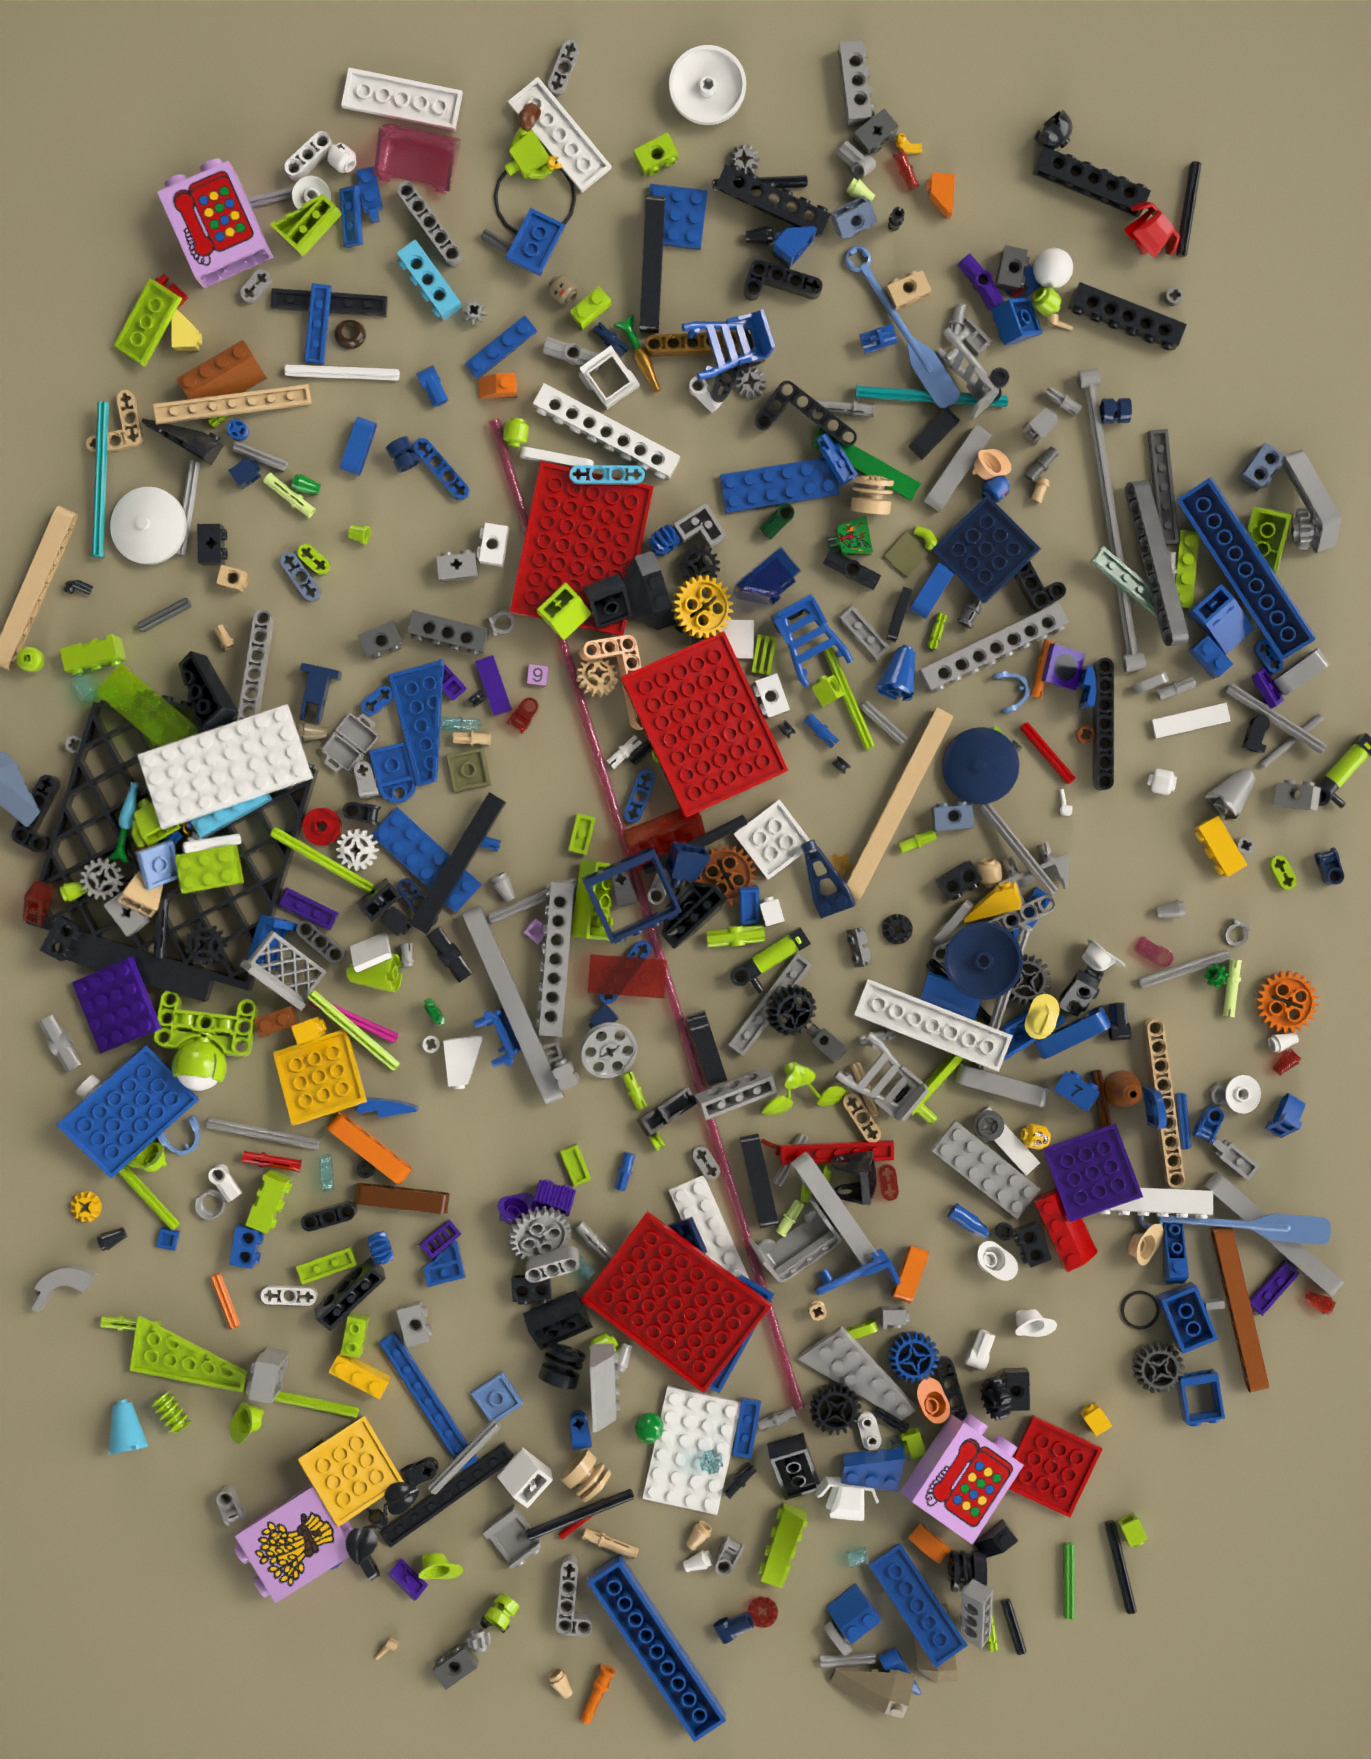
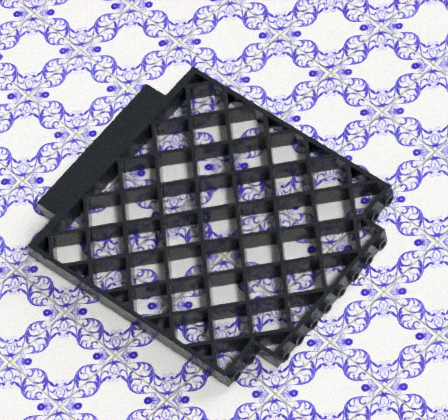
M144 689L143 692L137 691L131 712L130 708L120 705L118 709L111 707L112 703L100 700V703L93 701L26 924L50 931L57 916H65L79 909L91 933L82 930L83 935L78 942H75L72 956L66 959L68 961L101 970L133 957L144 984L203 1002L209 1001L214 981L247 991L252 990L255 977L249 973L247 980L238 978V975L246 970L241 968L236 971L227 954L219 956L228 974L192 964L196 958H188L189 954L185 952L186 948L177 932L198 920L201 921L203 927L207 923L210 924L207 916L230 904L243 929L227 937L223 944H227L246 934L252 945L254 938L252 930L257 928L259 921L249 926L236 900L260 888L269 905L267 916H275L294 849L287 847L285 851L282 843L273 837L249 850L246 849L242 839L241 844L237 845L241 853L239 854L240 860H245L257 884L234 896L229 886L221 887L227 900L206 911H203L194 892L186 893L197 916L176 927L173 926L168 916L167 937H171L183 961L169 956L165 958L153 957L154 952L147 950V948L154 944V940L151 939L144 943L139 931L132 935L137 947L101 936L102 933L118 926L116 921H113L100 929L98 928L86 905L95 900L94 894L84 899L82 896L74 900L75 904L54 915L44 898L48 886L63 879L65 884L73 883L74 881L70 874L84 868L85 865L91 864V860L95 864L98 863V858L101 859L114 852L117 848L118 842L96 853L84 831L85 828L107 818L119 839L121 827L114 813L122 809L125 800L110 808L98 784L121 772L130 789L131 782H134L127 768L140 761L137 755L124 762L112 738L135 726L147 749L142 752L145 753L186 739L187 736L197 732L196 727L198 723L183 731L171 709V705L194 711L192 703L183 700L180 703L173 702V697L162 695V698L155 696L156 692ZM144 697L162 702L159 706L139 716ZM101 708L129 716L131 720L108 732L99 714ZM165 711L177 734L153 746L141 723ZM97 727L101 736L92 741L95 728ZM105 742L117 766L94 778L85 760L89 750ZM308 763L312 779L306 780L291 789L289 786L283 788L284 793L272 798L270 802L204 839L212 838L227 829L231 835L238 834L234 825L257 813L270 835L273 826L264 809L288 797L297 814L294 826L284 830V832L291 834L292 837L298 840L319 770L314 769L315 765ZM83 773L87 782L78 786L81 774ZM91 788L103 812L80 823L72 808L74 796ZM148 788L141 792L139 789L137 790V804L144 797L150 795ZM305 788L301 805L299 806L294 794ZM69 818L73 828L64 832L67 819ZM77 833L89 858L67 869L58 853L61 841ZM132 835L127 837L125 853L135 872L119 880L123 884L131 881L138 871L141 872L136 862V855L129 844L134 841ZM165 838L158 841V843L164 842ZM274 843L283 859V864L279 872L263 880L250 855ZM183 846L175 850L176 855L184 852ZM55 864L59 874L50 878L53 865ZM101 867L96 868V871L101 870ZM103 872V875L101 876L102 882H103V881H107V880L105 879L104 872ZM278 879L273 896H271L266 884ZM179 886L162 895L160 899L167 900L180 893L181 887ZM112 887L104 888L103 892L110 890ZM113 892V897L118 895V893ZM40 910L43 913L45 919L38 917ZM70 926L65 927V934L68 936L71 934L72 929ZM61 944L59 945L58 953L62 951Z

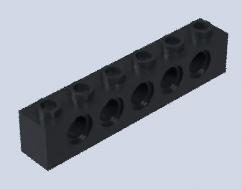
M1044 146L1033 171V174L1135 217H1139L1143 209L1132 211L1131 206L1147 201L1151 192L1143 184H1135L1124 176L1118 177L1107 169L1096 168L1090 162L1079 161L1071 154L1065 155L1056 148L1050 149ZM1053 163H1059L1061 168L1056 169ZM1070 170H1076L1079 176H1073ZM1093 177L1096 183H1091L1088 178ZM1107 184L1112 185L1113 188H1114V191L1108 190V189L1106 188V185H1107ZM1124 192H1129L1132 198L1125 197Z
M725 164L715 187L716 190L795 227L814 226L817 228L815 236L818 238L822 236L831 215L827 212V208L821 205L815 207L810 204V200L804 197L798 199L792 196L793 192L783 188L781 191L775 188L776 185L770 181L765 180V182L757 179V175L751 172L745 174L740 171L738 166L734 164L728 166ZM740 178L743 180L744 186L736 188L733 181ZM759 187L761 195L753 196L751 188ZM770 195H776L779 199V203L775 205L771 204L768 200V197ZM788 203H793L796 206L794 213L787 211L786 205ZM804 212H812L814 219L812 221L805 220Z
M1079 282L1076 286L1068 309L1072 310V313L1076 315L1088 316L1091 321L1097 323L1101 321L1106 323L1111 329L1124 330L1129 336H1139L1143 338V341L1151 344L1157 343L1161 345V348L1169 351L1175 350L1179 346L1187 325L1082 282ZM1088 300L1094 302V308H1091L1087 305ZM1104 308H1110L1113 314H1107ZM1122 315H1128L1130 317V322H1126L1123 319ZM1140 322H1146L1148 329L1142 328ZM1158 328L1164 329L1166 336L1160 335Z

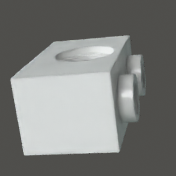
M485 523V527H481L480 539H482L481 547L478 546L477 558H479L481 564L504 567L509 535L508 526ZM489 541H497V547L489 549L487 547Z
M777 673L755 681L753 690L756 698L760 697L762 704L759 707L767 719L790 710ZM773 692L776 696L775 701H767L765 694Z

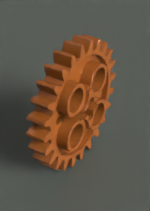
M718 844V850L711 847L712 853L709 854L711 858L699 875L700 878L695 882L716 884V886L719 883H724L727 889L722 893L728 898L727 901H729L730 905L733 906V900L736 899L739 903V887L755 886L751 879L757 878V875L751 872L755 871L756 867H750L754 861H747L749 854L747 853L743 856L742 848L737 852L736 845L729 849V845L726 844L725 849H722L721 845ZM726 858H733L735 864L732 867L726 866L724 863ZM717 860L721 861L726 873L730 872L729 879L734 886V890L730 889L725 877L721 878L722 870ZM710 866H715L718 869V873L716 875H709L707 869ZM735 875H742L744 881L736 884L733 881Z

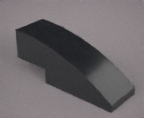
M686 1087L636 1121L646 1136H651L696 1105V1099L690 1089Z

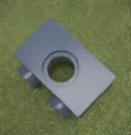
M864 195L830 212L836 233L843 239L851 238L856 232L866 230L877 222L871 201ZM857 215L856 220L851 222L852 218Z
M955 802V806L948 807V803L936 804V808H931L934 831L974 828L972 805H967V802ZM950 811H954L957 814V819L954 822L948 819Z

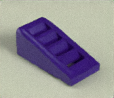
M449 1219L421 1242L419 1246L430 1259H433L457 1239L461 1233ZM446 1227H448L452 1231V1233L454 1234L453 1237H451L445 1230ZM440 1232H442L448 1239L447 1242H445L441 1238V1236L439 1235ZM434 1237H436L438 1241L442 1244L441 1247H439L435 1243V1241L433 1240ZM430 1242L436 1251L432 1252L427 1243Z

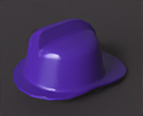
M520 1193L501 1198L497 1205L500 1212L499 1220L509 1225L517 1224L515 1219H522L521 1213L527 1215L528 1209L535 1212V1207H532L534 1195Z

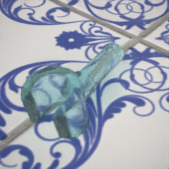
M896 1435L897 1442H893L890 1439L892 1450L902 1446V1439L899 1435ZM904 1450L905 1460L909 1462L911 1458Z

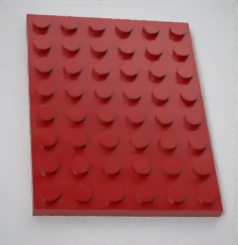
M541 461L510 613L543 620L537 614V609L565 582L589 609L582 587L619 574L623 581L634 556L640 555L654 486L642 483L636 485L574 484L569 477L572 468ZM576 470V473L573 474L577 480H580L581 476H587L586 480H589L588 471L586 474H581L580 470ZM592 473V477L595 480H600L603 477L601 474ZM590 615L578 628L615 636H624L627 619L597 629L593 617Z
M725 631L620 677L684 818L789 771Z
M649 1211L645 1213L580 1300L702 1393L708 1389L772 1306L770 1302Z

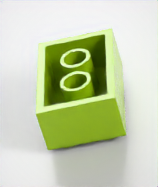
M237 845L175 855L182 894L244 883Z

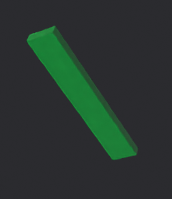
M820 428L811 444L818 449L820 447L816 439L826 433L824 429ZM829 434V436H830V438H831L832 440H834L836 443L839 442L838 440H836L833 436H831V435ZM839 442L855 470L864 475L883 476L893 480V486L885 487L912 501L921 485L920 482L854 445L848 447Z

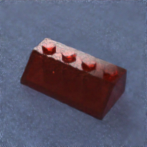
M680 808L622 831L630 856L652 846L658 858L669 853L672 841L686 844L705 834L700 813L698 812L684 818ZM650 859L642 864L635 866L636 871H642L643 865L651 862L652 860Z

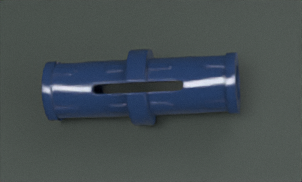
M599 322L598 326H595L592 331L605 341L607 347L612 346L622 357L629 347L617 338L615 332L612 333Z

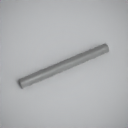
M1318 714L1303 726L1302 729L1310 732L1324 718ZM1291 736L1260 762L1261 766L1266 768L1299 740Z

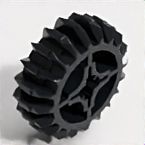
M788 984L787 988L781 986L780 992L774 990L776 995L774 997L769 996L772 1001L771 1003H766L769 1009L765 1011L768 1015L767 1021L770 1022V1026L773 1029L775 1028L778 1033L793 1036L795 1032L801 1033L802 1028L808 1029L807 1024L812 1023L811 1017L816 1016L813 1012L817 1009L814 1005L816 1001L812 997L813 995L805 987H800L797 984L794 986ZM796 997L801 998L802 1004L796 1001ZM780 1016H784L787 1022H781Z
M832 1382L831 1388H828L827 1384H825L824 1391L820 1388L817 1389L819 1396L813 1394L812 1397L816 1401H810V1406L814 1407L809 1410L810 1414H814L811 1417L812 1421H816L815 1425L817 1428L822 1426V1432L828 1429L829 1435H832L833 1430L836 1431V1435H840L839 1430L842 1429L844 1433H847L846 1427L853 1429L852 1422L857 1424L858 1419L856 1417L861 1416V1413L858 1411L861 1409V1404H858L860 1401L859 1397L855 1396L854 1390L849 1392V1386L842 1389V1383L835 1387L834 1382ZM840 1395L843 1396V1398L840 1397L839 1399L834 1400L830 1396ZM825 1401L828 1408L824 1411L825 1414L821 1416L820 1407L822 1402ZM850 1402L851 1409L846 1417L843 1409L846 1407V1403ZM831 1405L836 1408L838 1407L840 1413L836 1410H832ZM833 1418L841 1420L840 1422H829Z

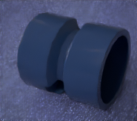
M1103 398L1100 403L1102 424H1113L1114 421H1117L1118 424L1130 423L1132 416L1131 399L1118 398L1115 401L1114 398Z
M407 436L400 437L386 446L390 458L395 459L393 463L399 473L405 472L420 463L416 451L411 450L413 446Z

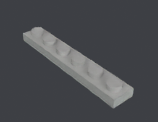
M796 953L728 1045L744 1056L769 1023L767 1021L768 1015L765 1012L769 1009L766 1003H771L772 1001L769 996L774 997L776 995L774 990L780 992L781 986L787 988L788 984L792 986L798 985L813 964Z

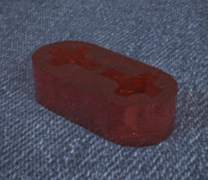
M883 1164L878 1170L881 1194L884 1199L893 1201L899 1195L896 1170L890 1164ZM885 1168H888L890 1171H892V1173L889 1174L890 1180L888 1181L886 1176L884 1174L882 1175V1172H885ZM887 1184H890L891 1189L895 1190L890 1197L885 1193L888 1190Z

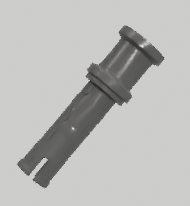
M975 594L970 603L968 602L965 605L966 609L961 618L957 620L959 624L969 629L973 628V622L976 616L980 615V607L983 603Z

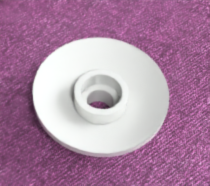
M306 176L295 183L292 190V200L295 207L300 209L303 204L321 194L331 201V192L328 185L322 179L316 176ZM309 191H313L315 194L314 196L309 197L307 193Z
M1239 1075L1231 1079L1227 1084L1225 1099L1233 1111L1243 1114L1249 1113L1260 1102V1086L1252 1077Z

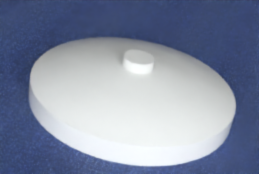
M713 45L697 46L683 53L675 62L669 78L670 97L678 112L689 121L701 125L719 124L731 118L742 105L746 93L745 72L738 59L726 49Z
M140 487L128 492L115 506L110 521L111 536L120 553L134 562L145 565L158 564L171 558L181 547L187 530L186 515L179 501L170 493L156 487Z

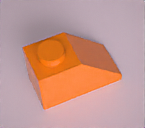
M932 172L930 179L926 181V191H929V199L946 218L950 219L953 213L955 174Z
M496 373L478 378L479 398H517L516 373Z

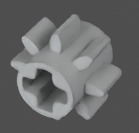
M477 299L473 303L467 301V308L462 309L467 314L464 317L465 320L468 321L470 319L473 325L478 321L483 323L482 317L487 316V313L482 311L485 308L484 303L479 305ZM472 310L478 311V314L475 315V314L472 313L471 311H472Z
M484 1628L471 1630V1635H468L467 1638L468 1648L473 1647V1652L476 1653L487 1650V1645H490L491 1642L490 1632L485 1633Z

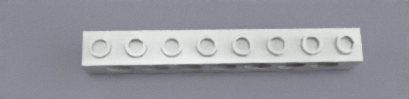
M543 383L533 402L534 408H536L535 411L540 415L546 416L547 414L553 417L552 420L555 423L568 425L572 432L576 434L583 433L589 441L595 444L598 441L604 445V449L612 453L614 451L620 453V457L630 462L633 460L637 462V466H640L645 471L648 469L654 471V475L662 480L665 478L670 479L680 461L678 454ZM553 402H558L560 407L557 410H552L550 405ZM575 411L577 417L569 419L567 417L568 412ZM585 421H593L594 426L592 428L584 427ZM608 429L611 431V435L603 437L601 436V431ZM621 438L628 440V444L624 447L619 446L617 443ZM638 447H642L645 450V453L641 456L636 455L634 452ZM655 456L662 459L661 464H653L652 458Z

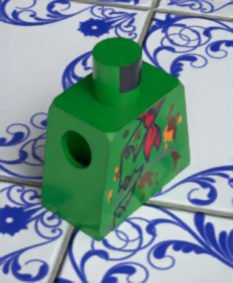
M866 516L837 526L836 536L826 537L828 549L839 547L840 554L844 556L871 555L873 553Z

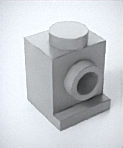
M881 1306V1326L883 1329H887V1325H890V1328H901V1325L909 1323V1311H906L904 1306Z

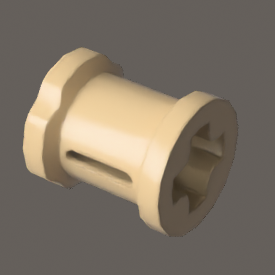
M820 1300L810 1302L808 1311L811 1318L816 1321L824 1319L827 1313L824 1303ZM818 1307H820L821 1312L818 1311L815 1314L813 1309H817Z

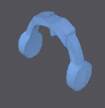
M1008 671L992 675L993 680L1011 677L1019 680L1022 686L1018 687L1019 690H1024L1022 699L1010 707L1003 708L1002 713H1011L1018 710V707L1030 695L1026 678L1015 673H1008Z
M194 1115L188 1118L195 1133V1141L191 1147L186 1143L184 1144L186 1149L175 1148L171 1145L164 1132L158 1136L159 1142L178 1155H187V1153L194 1151L199 1145L200 1124Z

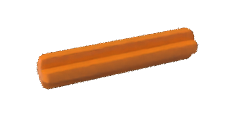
M220 1273L211 1276V1282L230 1329H234L240 1325L222 1275Z

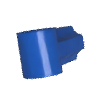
M434 365L416 373L434 407L441 406L449 401Z

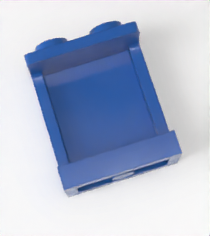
M260 915L247 959L249 960L271 930L285 940L287 930L296 931L298 924L282 918ZM273 938L269 943V949L278 947V939ZM278 952L270 953V962L279 960ZM260 955L255 962L257 964L266 963V955ZM279 964L270 966V968L277 970Z

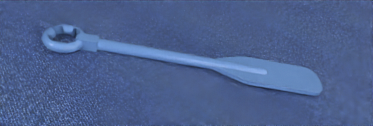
M862 246L851 247L845 254L847 267L854 272L862 273L907 341L910 365L938 407L946 408L952 405L960 397L959 389L935 352L911 335L873 276V272L869 268L871 263L869 251ZM857 250L862 251V255L867 259V263L864 262L859 267L853 266L852 260L848 259L849 254L853 255L857 253Z
M1274 1213L1252 1221L1216 1218L1199 1219L1188 1216V1218H1178L1176 1215L1169 1214V1217H1158V1224L1160 1225L1165 1222L1251 1229L1273 1241L1326 1244L1330 1240L1331 1234L1329 1220L1324 1217ZM1137 1216L1140 1226L1147 1230L1153 1225L1149 1223L1147 1225L1143 1224L1144 1216Z

